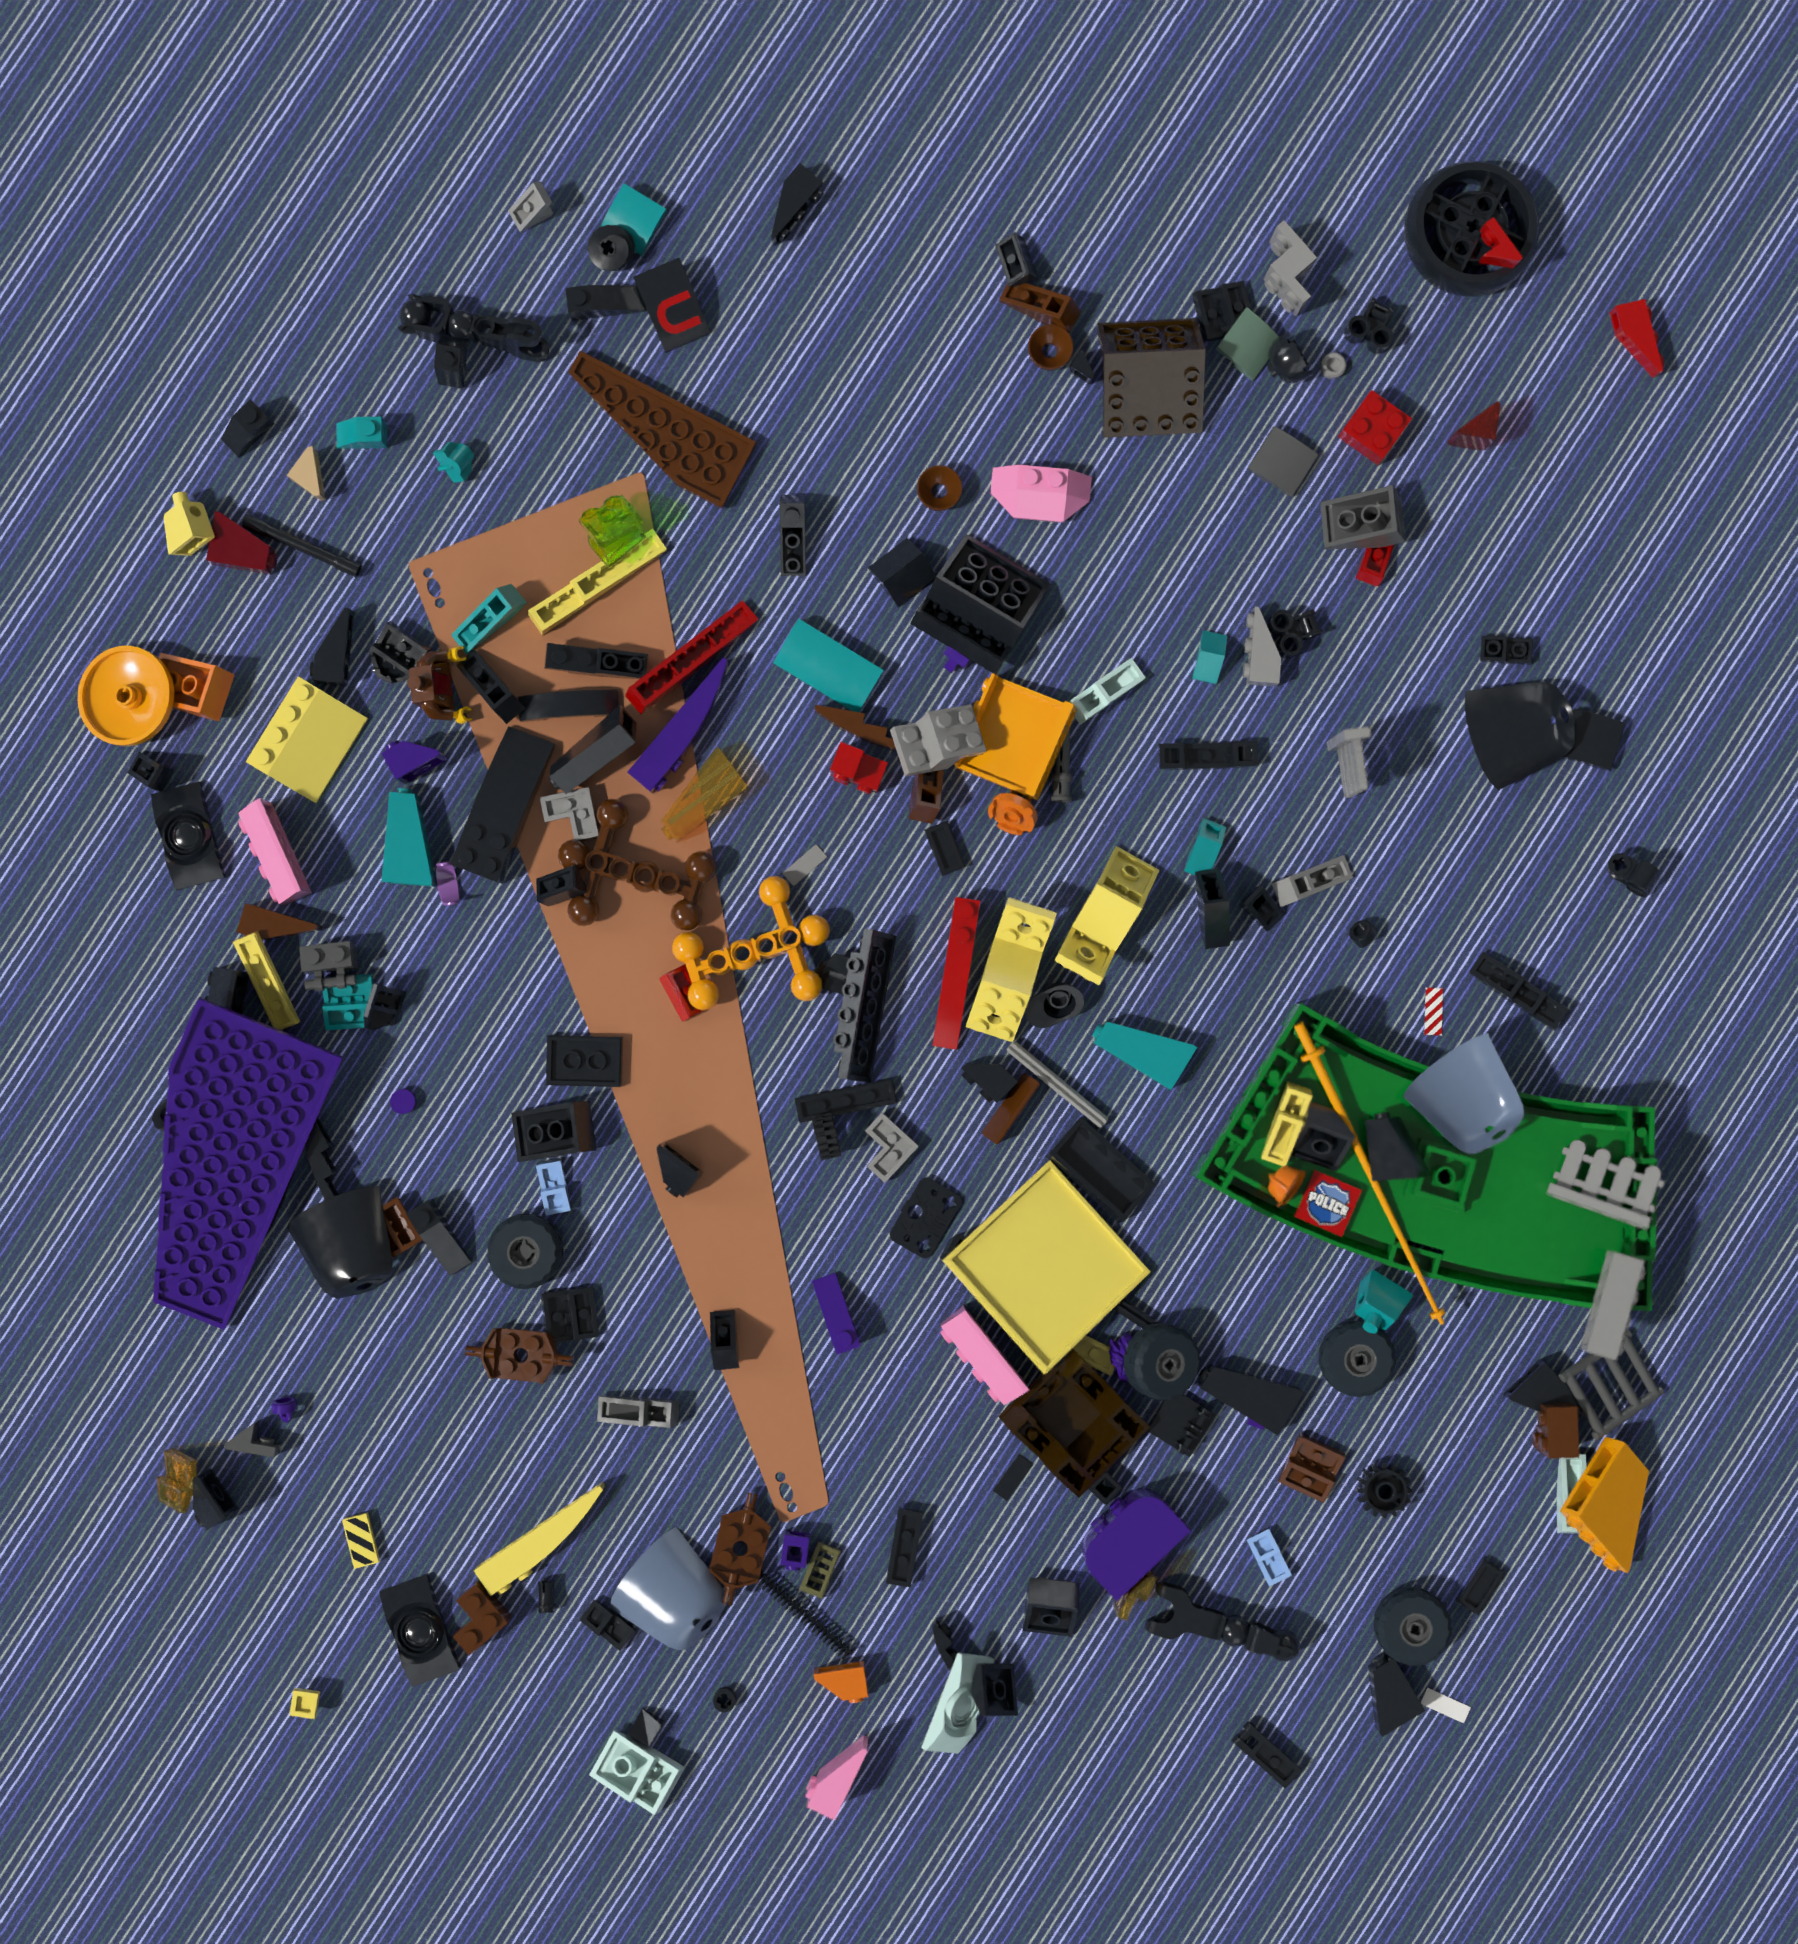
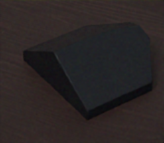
M374 983L364 1013V1028L377 1030L388 1025H396L406 991Z

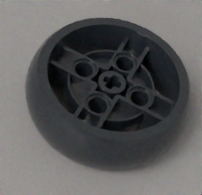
M1462 161L1438 170L1416 190L1406 212L1404 224L1405 245L1414 267L1431 285L1457 296H1483L1506 287L1516 280L1527 268L1538 243L1539 215L1528 188L1512 172L1490 162ZM1472 184L1480 186L1478 191L1463 192L1450 199L1438 194L1440 191L1455 185ZM1501 198L1508 204L1515 216L1519 235L1509 231L1507 213L1499 202ZM1478 203L1485 204L1488 211L1479 209ZM1449 213L1453 215L1455 221L1450 222L1446 220L1444 214ZM1494 217L1523 259L1514 268L1502 267L1497 271L1487 274L1463 273L1465 266L1482 265V263H1479L1480 259L1484 254L1493 249L1484 243L1480 230L1487 221ZM1424 222L1434 227L1436 244L1444 255L1442 261L1434 254L1428 244L1424 231ZM1469 226L1475 228L1473 233L1468 231ZM1455 247H1462L1465 255H1459L1455 251Z

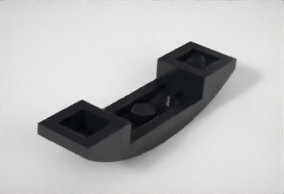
M618 690L563 691L518 696V700L525 707L519 713L520 722L582 716L602 717L607 716L619 706Z
M1258 741L1158 744L1159 769L1195 770L1259 766Z

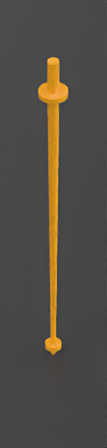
M1301 1022L1294 1026L1306 1051L1300 1058L1302 1062L1311 1061L1335 1112L1355 1135L1352 1146L1433 1309L1430 1316L1432 1319L1437 1318L1439 1323L1443 1325L1444 1320L1442 1316L1446 1312L1444 1308L1437 1307L1379 1182L1372 1181L1370 1162L1319 1056L1325 1052L1323 1046L1315 1048L1304 1023Z

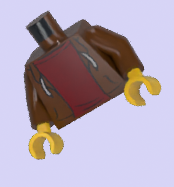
M463 646L452 647L448 652L441 650L425 653L417 661V667L409 669L407 684L411 689L412 702L420 707L430 719L447 721L455 719L459 724L472 720V718H466L463 714L472 711L468 706L453 711L454 701L450 663L447 662L448 659L452 662L464 661L466 657L459 658L457 655L459 649H465Z

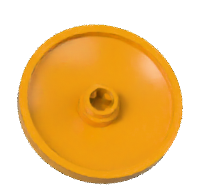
M118 646L99 654L84 671L78 688V708L88 730L100 740L117 746H134L154 737L166 724L174 703V685L165 664L153 653L135 646Z

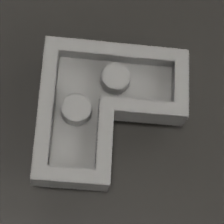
M589 787L572 790L567 794L563 792L540 797L546 823L570 818L575 840L582 841L598 837L599 829Z
M883 1113L865 1130L883 1147L867 1167L886 1183L919 1146Z

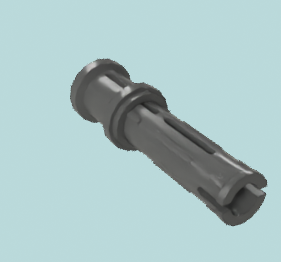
M1071 727L1063 742V760L1061 747L1055 760L1054 773L1050 779L1053 782V795L1050 797V802L1053 803L1072 802L1070 782L1073 781L1072 774H1069Z

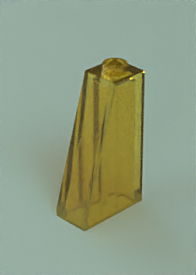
M719 747L713 750L662 818L661 822L664 826L661 830L669 841L674 838L676 842H679L749 789Z

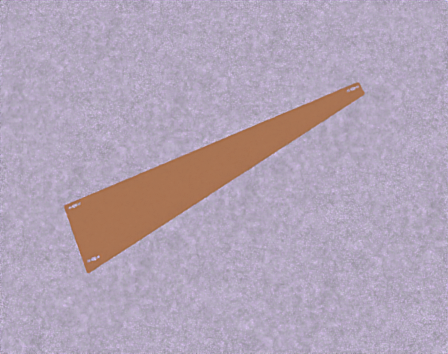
M642 473L633 474L412 560L409 563L411 575L441 650H446V652L452 647L459 646L451 634L496 588L512 584L524 598L527 604L511 620L475 648L517 699L518 696L550 692L618 690L619 705L636 722V743L573 790L590 788L595 815L599 805L604 800L618 799L627 807L628 819L625 825L615 830L609 854L623 857L631 863L632 861L637 863L651 861L659 869L665 872H672L680 879L689 882V877L685 871V862L688 857L698 851H704L712 855L693 744L682 758L684 761L682 766L675 773L673 771L670 772L666 777L668 780L667 784L659 792L655 790L652 794L627 773L685 704L682 684L641 715L625 696L628 688L639 679L580 675L566 671L544 669L547 643L648 654L646 674L672 655L676 649L659 556L544 635H541L528 616L529 609L569 585L570 581L651 529H654L644 475ZM611 496H615L618 499V503L615 506H611L608 503V499ZM616 506L620 507L625 513L626 520L623 525H618L613 519L612 510ZM622 526L629 528L630 532L628 535L624 536L620 533ZM426 568H430L433 571V575L430 578H426L423 574ZM431 578L435 579L440 585L441 593L438 597H433L428 591L427 583ZM438 598H442L445 601L444 606L441 608L435 605V601ZM462 649L457 651L459 658H464L470 654H466ZM448 659L451 677L462 706H468L472 709V711L466 713L467 718H472L469 724L487 770L508 726L555 744L517 844L537 896L536 879L564 869L558 859V850L564 842L574 839L570 818L548 823L544 821L540 797L563 793L561 789H556L549 779L550 767L606 716L552 718L542 721L520 722L518 714L506 724L456 665L459 662H452ZM597 820L598 829L600 831L601 825L598 823ZM597 837L582 840L588 847L589 853L594 850ZM595 856L592 859V867L594 869L601 868L604 864L603 857ZM619 863L616 866L615 872L618 876H624L628 872L626 863ZM586 866L579 870L583 883L588 870ZM644 870L640 873L639 879L641 883L651 881L652 873L650 870ZM716 873L713 878L704 882L698 905L701 907L702 920L695 929L689 930V932L697 934L703 941L704 949L699 958L700 961L706 960L713 951H724L725 947L729 948ZM601 876L595 896L599 906V915L590 925L579 926L571 921L567 910L568 904L572 899L552 906L540 903V906L591 1036L623 1037L622 1087L611 1088L709 1340L710 1312L735 1310L739 1368L721 1371L777 1515L781 1522H787L825 1507L828 1504V1496L734 972L730 969L724 975H717L715 973L705 975L706 979L714 982L719 989L718 1002L709 1010H704L682 1022L659 978L685 964L675 958L672 952V944L677 935L688 931L678 929L672 923L670 917L672 907L678 901L683 900L684 896L679 894L670 896L662 893L660 890L659 892H640L626 881H618ZM668 877L663 882L664 889L668 891L673 890L676 886V880L673 877ZM721 956L715 958L713 967L716 969L723 968L726 959ZM662 1142H665L703 1171L685 1197L679 1195L676 1198L665 1189L667 1185L662 1179L656 1149ZM778 1472H783L785 1480L778 1482L775 1475ZM781 1483H787L793 1491V1498L789 1502L785 1501L780 1495L779 1487ZM793 1502L797 1505L795 1512L788 1511L787 1505Z

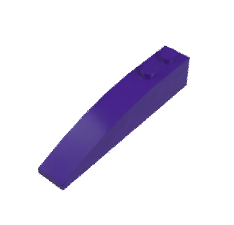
M724 657L627 772L652 794L655 790L661 791L668 782L666 777L670 772L673 771L675 773L684 763L682 758L699 735L709 717L721 690L729 665L728 660Z

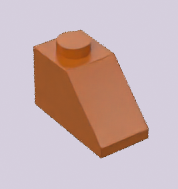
M864 1661L814 1668V1680L841 1700L857 1703L868 1697Z

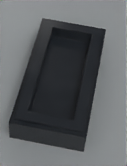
M948 821L924 829L942 876L965 868Z
M1482 1558L1455 1600L1479 1615L1505 1573Z

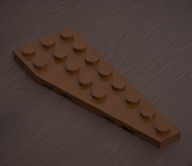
M579 351L568 372L569 375L678 487L723 509L757 444L756 441Z

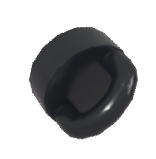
M1361 920L1351 927L1349 936L1358 947L1364 948L1373 940L1376 931L1369 921Z

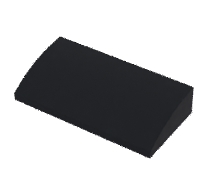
M1082 1117L1073 1124L1045 1156L1119 1223L1123 1222L1155 1185L1150 1178Z

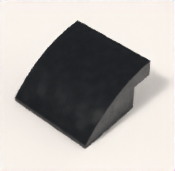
M965 534L936 576L926 598L917 609L910 624L996 675L1028 625L1051 584L975 538Z

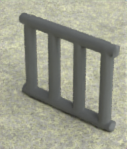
M1625 1330L1623 1335L1624 1349L1647 1388L1648 1393L1638 1399L1618 1361L1604 1357L1630 1403L1621 1412L1594 1366V1363L1603 1356L1590 1353L1559 1375L1562 1382H1567L1594 1430L1592 1436L1595 1440L1605 1436L1664 1394V1390L1655 1384L1630 1339L1632 1333L1629 1330ZM1583 1370H1586L1612 1417L1604 1424H1601L1575 1377Z

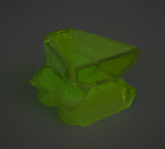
M623 495L607 498L603 506L587 509L579 519V523L589 534V546L608 568L617 563L646 538L641 525L643 524L642 519Z

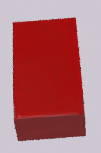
M1394 545L1366 548L1355 578L1365 583L1379 586L1384 578Z

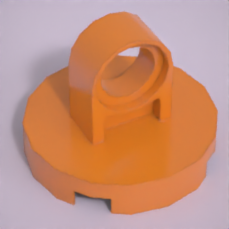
M1011 790L1010 793H1001L993 798L988 808V816L990 819L993 817L998 822L997 827L1009 834L1022 835L1023 831L1030 833L1038 820L1037 811L1031 804L1032 799L1026 797V800L1018 796L1021 794Z

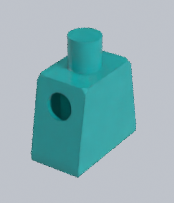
M1372 1269L1360 1281L1354 1311L1356 1315L1365 1320L1363 1324L1365 1331L1376 1333L1378 1328L1385 1331L1397 1320L1413 1294Z

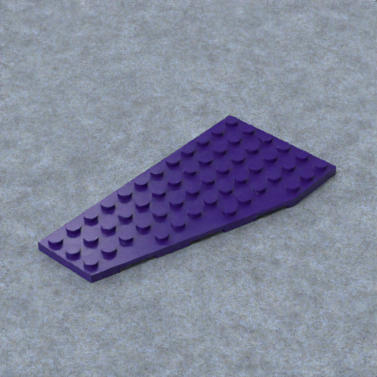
M198 998L168 1068L162 1183L158 1217V1244L153 1293L154 1303L225 1330L343 1056L206 999Z

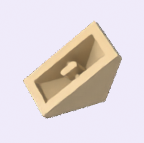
M313 446L305 449L287 476L318 500L325 501L318 451Z

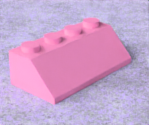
M260 798L253 801L238 813L241 818L238 823L243 833L248 834L251 840L248 844L254 857L258 856L261 863L259 870L265 880L268 879L272 887L269 889V893L273 901H278L280 905H287L312 894L272 803Z
M964 1305L941 1323L943 1329L940 1332L949 1344L952 1341L958 1347L957 1355L964 1363L970 1362L974 1367V1370L971 1372L980 1383L986 1382L990 1387L987 1392L996 1403L1000 1400L1003 1405H1006L1029 1390L1023 1378Z

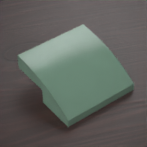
M1246 307L1216 347V350L1234 363L1233 367L1253 381L1268 361L1269 348L1279 336L1259 316Z

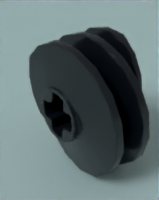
M601 226L593 232L589 239V257L594 265L602 270L617 271L622 269L635 254L633 237L626 229L620 226ZM609 244H612L614 252H610L611 250L610 248H608Z

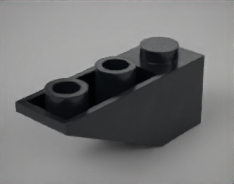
M801 163L798 164L783 183L771 235L772 243L775 246L779 241L783 242L791 233L790 228L795 222L800 223L807 214V208L812 203L814 205L818 203L824 194L822 192L823 182Z
M780 495L781 576H806L805 495Z

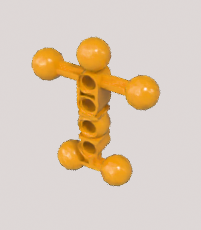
M769 876L764 879L759 887V897L764 904L772 907L779 929L762 934L756 940L754 938H751V940L738 939L729 948L725 947L724 951L716 950L711 952L708 958L703 961L699 959L704 949L703 941L697 934L689 931L682 932L673 940L672 952L676 959L686 964L692 982L687 993L690 1004L699 1010H709L718 1002L719 989L714 982L706 979L705 975L711 973L724 975L730 969L732 971H735V969L748 970L754 967L757 961L762 962L761 958L771 959L788 953L795 974L790 984L793 995L802 1001L814 1000L821 993L822 980L817 973L809 970L801 944L802 941L811 946H818L824 943L830 934V926L827 920L820 915H809L800 922L797 929L794 927L786 903L790 896L789 884L779 876ZM789 932L797 934L796 942L790 945L786 944L784 936ZM766 940L773 942V949L768 953L760 950L762 942ZM743 948L748 949L750 953L748 959L745 961L738 960L737 952ZM720 956L726 959L725 966L721 969L714 968V959Z

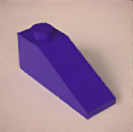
M836 1272L813 1280L812 1283L836 1354L838 1355L860 1347L861 1341Z

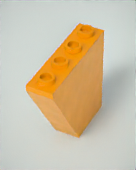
M1605 1437L1563 1504L1560 1512L1567 1518V1524L1575 1528L1579 1532L1578 1536L1591 1546V1551L1602 1558L1605 1567L1615 1572L1618 1569L1628 1573L1631 1568L1649 1470L1625 1442Z

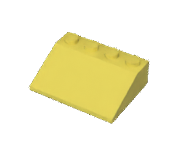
M298 676L246 762L317 804L368 718Z

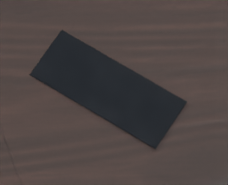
M1019 1454L993 1491L1007 1501L1033 1464Z

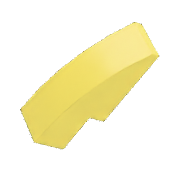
M1287 1081L1275 1112L1261 1159L1281 1166L1287 1164L1304 1123L1303 1118L1312 1098L1311 1089Z

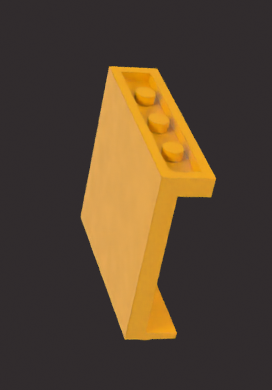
M992 673L990 678L987 677L983 683V694L980 701L977 700L973 706L987 751L981 755L961 758L953 765L960 770L1038 801L1076 715L1077 708L1070 702L1065 701L1063 703Z

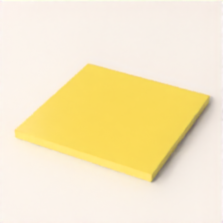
M1051 1160L1043 1165L942 1260L1043 1374H1046L1151 1272Z

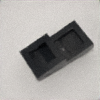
M596 1599L592 1601L579 1619L597 1636L601 1635L619 1651L625 1649L638 1631L630 1623Z

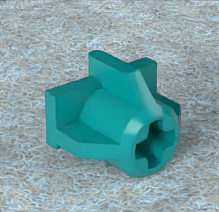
M447 442L442 449L433 452V455L440 463L437 470L446 471L453 483L465 481L472 472L474 455L467 445Z

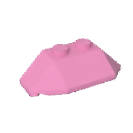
M1029 465L993 468L991 494L1013 518L1063 523L1089 503L1092 477L1062 468Z

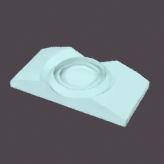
M957 1653L921 1747L925 1751L958 1754L967 1745L976 1732L977 1715L979 1713L970 1693L976 1666L979 1663H994L993 1658Z

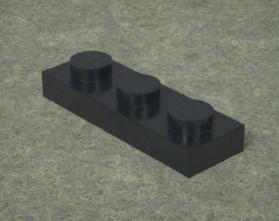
M898 1508L886 1584L911 1588L923 1511Z

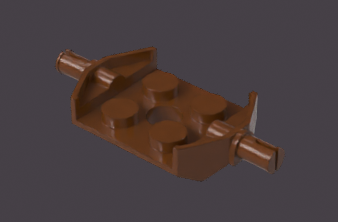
M497 1327L492 1329L481 1347L467 1345L465 1350H469L465 1352L466 1356L481 1358L489 1379L499 1378L544 1384L552 1376L556 1366L565 1365L572 1367L574 1361H572L574 1356L560 1355L557 1351L556 1342L549 1332ZM519 1348H524L528 1353V1358L525 1362L520 1361L517 1357Z
M748 1492L743 1510L728 1513L721 1517L709 1572L725 1585L723 1604H727L730 1594L728 1605H733L735 1591L738 1588L759 1582L771 1526L755 1513L758 1494H753L752 1503H750L752 1493ZM737 1541H744L747 1544L748 1551L745 1555L738 1556L734 1553L733 1546Z

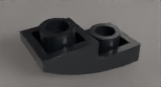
M1482 636L1480 661L1531 665L1533 638Z
M935 1619L932 1621L935 1643L944 1663L951 1671L958 1653L953 1647L950 1650L948 1649L953 1644L951 1637L953 1632L945 1622L940 1624Z

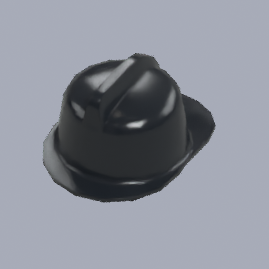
M1062 982L1053 983L1030 999L1025 1010L1026 1018L1030 1024L1039 1028L1051 1027L1071 1019L1083 1009V994L1072 985Z

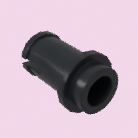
M538 1581L539 1604H536V1608H539V1613L554 1612V1607H556L554 1603V1581Z

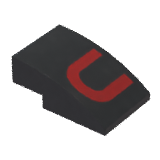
M680 258L634 276L637 288L665 353L711 334Z

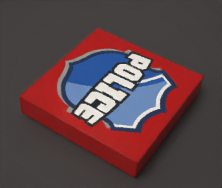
M1313 1170L1294 1217L1342 1237L1362 1190Z

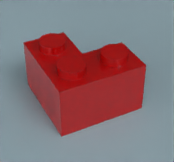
M840 742L830 768V774L833 776L834 781L846 786L849 782L858 785L857 790L871 795L872 791L878 792L888 762L864 754V750Z

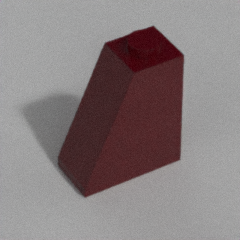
M215 511L212 524L215 537L209 541L206 561L216 566L271 575L272 569H275L277 565L275 550L222 513Z

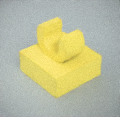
M295 1688L293 1690L289 1715L315 1719L320 1691Z

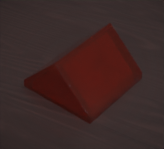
M1496 401L1458 429L1447 441L1449 446L1485 451L1496 440L1501 404Z

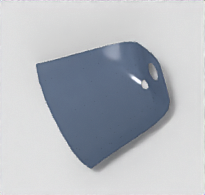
M1488 1033L1472 1038L1444 1055L1420 1074L1403 1095L1447 1140L1466 1153H1477L1505 1140L1524 1117V1108L1520 1096ZM1486 1127H1494L1490 1132L1486 1133ZM1502 1130H1506L1503 1136H1501L1498 1139L1492 1140V1137L1496 1133Z
M675 1527L655 1541L630 1568L617 1586L611 1598L609 1608L666 1646L677 1650H684L694 1645L716 1625L725 1606L722 1603L725 1593L714 1575L709 1572L708 1567L693 1550L679 1529ZM694 1619H700L696 1626L692 1624ZM713 1619L710 1626L701 1631L702 1626L708 1620Z

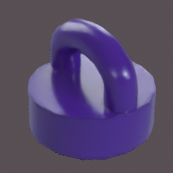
M294 1397L278 1398L271 1403L272 1412L279 1414L281 1420L286 1423L292 1420V1412L298 1409L297 1400Z

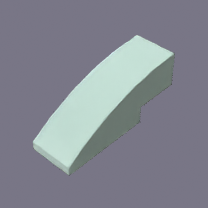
M1132 658L1096 681L1092 686L1070 701L1077 708L1075 718L1080 725L1146 678Z
M1579 1454V1458H1559L1557 1533L1579 1534L1575 1528L1567 1524V1518L1560 1512V1509L1587 1467L1586 1454Z

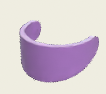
M451 861L437 863L435 866L437 889L440 899L445 906L459 903L458 880L454 866L450 865Z

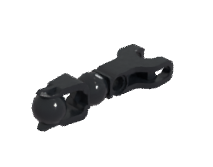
M409 294V300L403 303L400 308L402 325L398 327V330L402 333L415 334L419 338L436 343L443 335L467 339L468 341L472 339L473 343L477 344L480 342L486 347L503 350L515 357L533 362H542L549 354V346L546 340L542 338V330L532 320L519 317L502 319L487 315L479 316L478 314L473 315L467 310H456L454 312L447 299L431 296L420 297L415 294ZM430 310L445 314L437 327L428 326L431 321ZM491 328L488 333L482 334L484 329ZM532 329L535 331V333L532 334L527 330ZM542 346V350L538 353L530 351V347Z
M1163 1581L1156 1584V1593L1159 1597L1170 1601L1174 1610L1165 1619L1149 1618L1144 1627L1149 1633L1170 1640L1178 1638L1187 1632L1218 1641L1222 1639L1225 1644L1231 1647L1243 1645L1244 1649H1247L1249 1652L1271 1655L1274 1659L1282 1662L1290 1661L1298 1655L1300 1642L1293 1632L1284 1629L1277 1631L1255 1620L1248 1622L1240 1615L1226 1616V1613L1194 1603L1182 1586Z

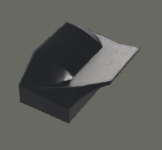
M834 953L828 960L820 962L817 974L822 980V989L843 995L842 987L846 983L848 973L846 964L850 957Z

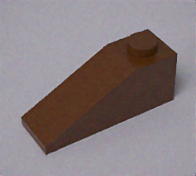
M1007 283L999 298L1001 303L1045 325H1058L1068 333H1071L1081 313L1071 297L1027 283L1014 287H1009Z
M944 770L915 775L908 819L933 823L940 810Z
M245 903L236 932L244 934V937L258 931L262 940H270L321 931L322 926Z

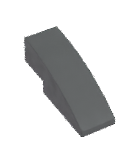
M599 1396L597 1422L672 1428L678 1426L680 1400Z

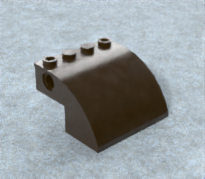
M1073 1348L1046 1374L1041 1372L1028 1386L1029 1390L1017 1397L998 1416L1011 1433L1038 1456L1048 1470L1078 1498L1150 1428L1141 1416Z

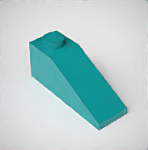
M512 584L498 587L451 636L459 646L465 648L462 650L468 654L511 620L527 602Z

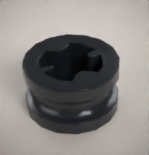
M721 1687L715 1692L713 1705L720 1712L731 1711L736 1703V1694L731 1688ZM722 1694H727L728 1699H731L732 1702H727V1705L724 1706L722 1701L718 1700V1697L722 1698Z

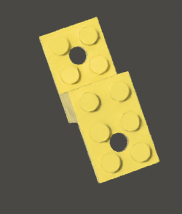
M1116 846L1098 882L1075 918L1055 961L1063 967L1080 974L1086 980L1099 985L1117 948L1142 910L1159 873V869Z
M1008 897L965 1027L1013 1042L1031 996L1041 956L1057 913ZM1021 923H1026L1031 927H1025Z

